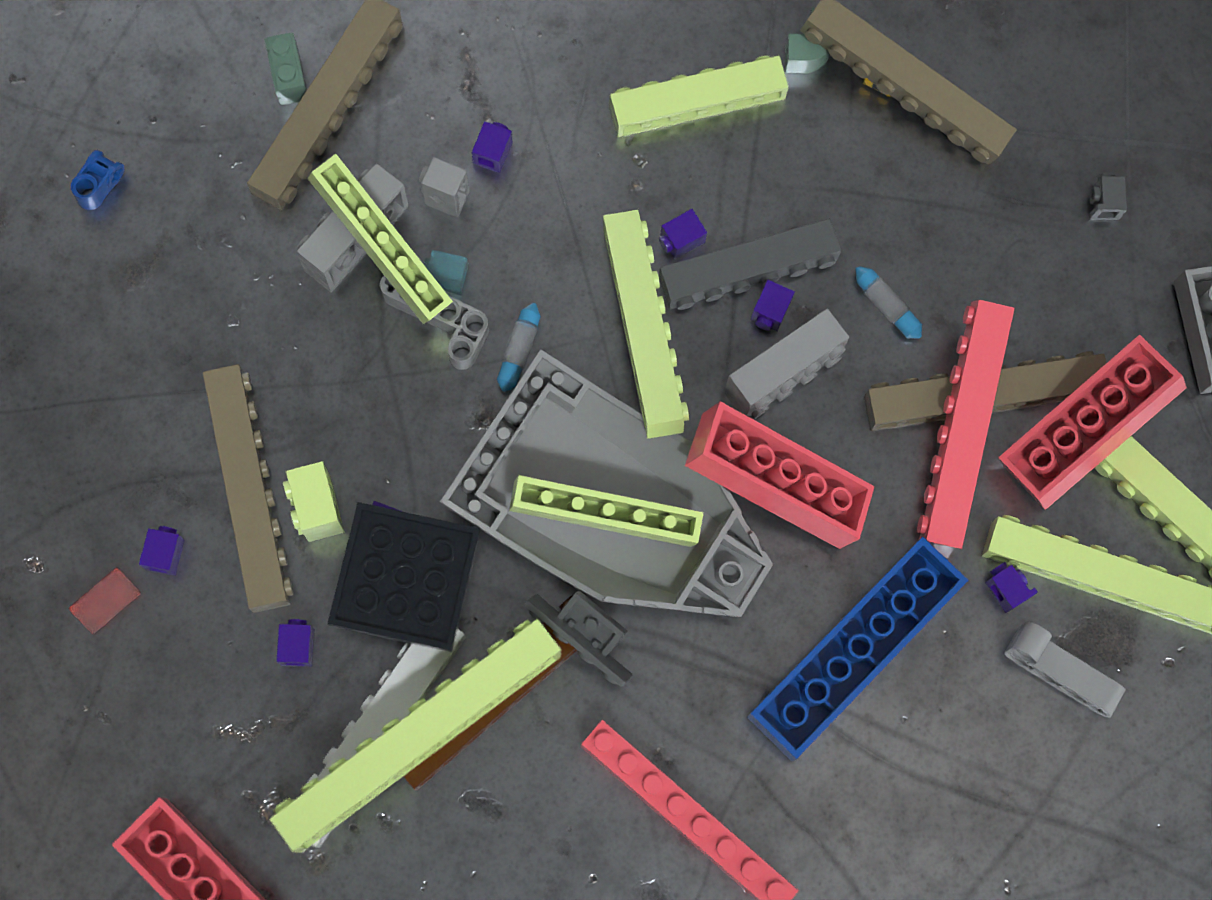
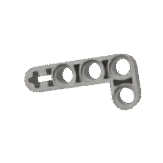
M383 276L380 281V289L385 302L418 318L388 279ZM449 296L453 302L427 323L452 334L447 347L449 361L456 369L465 370L475 363L488 337V318L482 311ZM447 309L456 312V315L451 319H444L440 316ZM472 322H479L483 325L482 329L477 332H472L467 327ZM458 348H466L470 351L464 358H458L454 355Z
M1026 622L1019 626L1004 652L1005 656L1092 711L1110 718L1123 696L1125 688L1050 641L1051 633L1043 627L1032 622Z

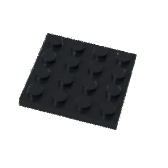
M358 502L327 624L337 628L452 652L480 536V528Z

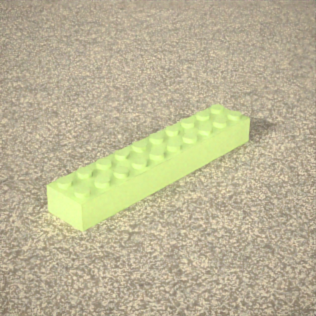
M537 619L531 623L529 620H526L513 631L515 633L514 637L506 643L503 639L496 642L487 650L489 654L482 661L479 662L476 658L461 669L463 675L454 682L451 678L445 680L435 689L437 694L426 701L425 698H422L408 709L411 714L400 721L398 718H395L382 728L384 734L375 741L372 738H368L355 748L357 754L349 760L342 758L328 768L330 774L324 779L318 780V778H315L301 789L304 794L296 800L288 798L274 809L276 815L270 818V820L291 850L298 853L305 851L560 659L561 649L540 621Z

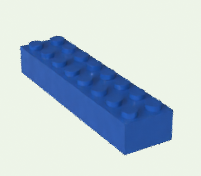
M922 537L747 718L793 762L965 585L968 579Z

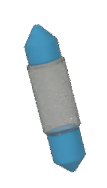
M856 267V283L864 290V294L906 338L920 339L922 337V323L910 311L908 305L872 268Z
M536 303L523 308L518 320L515 321L502 358L503 363L496 379L503 392L517 386L521 372L527 363L541 318Z

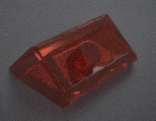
M116 567L71 605L69 610L94 635L137 598L141 592L124 572Z

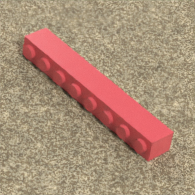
M976 300L971 302V305H968L965 309L963 323L966 324L964 336H960L956 352L960 354L957 366H953L950 375V383L953 384L951 396L948 395L946 397L943 412L947 414L945 424L940 426L937 434V443H940L938 456L934 455L931 462L932 483L926 487L924 494V503H927L925 515L920 516L917 526V533H920L919 540L924 537L928 542L959 549L963 547L1014 307Z
M603 720L581 744V748L755 900H792L799 890Z

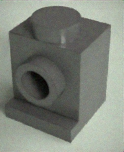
M1103 173L1097 176V183L1091 188L1090 192L1091 204H1095V208L1089 214L1090 220H1119L1127 211L1125 177L1115 176L1113 173Z

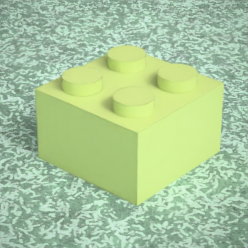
M323 461L286 471L288 481L283 482L287 499H290L291 505L295 506L296 510L290 512L294 528L298 530L299 535L304 534L308 542L345 533L331 477Z

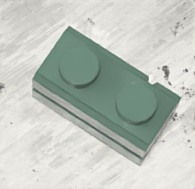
M285 33L265 38L275 92L280 105L300 102L307 89L294 34Z

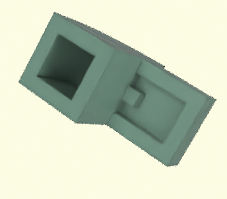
M788 34L785 45V73L814 72L827 62L830 56L829 51L819 44L811 43L805 37V34Z

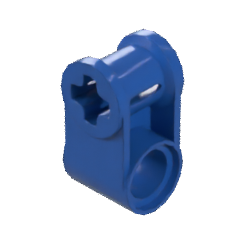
M100 150L93 151L71 182V191L78 204L86 210L98 208L112 188L122 178L125 166L120 162L114 163L107 159ZM93 189L90 194L81 195L84 190Z

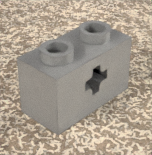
M433 157L430 165L424 166L419 178L425 205L458 218L469 194L467 170Z

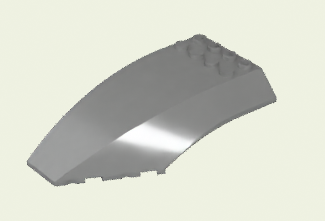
M540 349L440 501L441 504L507 547L601 602L742 617L773 566L769 556L761 548L757 536L751 531L743 518L742 511L732 494L720 484L685 466L693 441L679 434L647 439L642 413L602 390L542 349ZM520 475L704 512L699 542L692 547L512 512L509 511L514 481Z

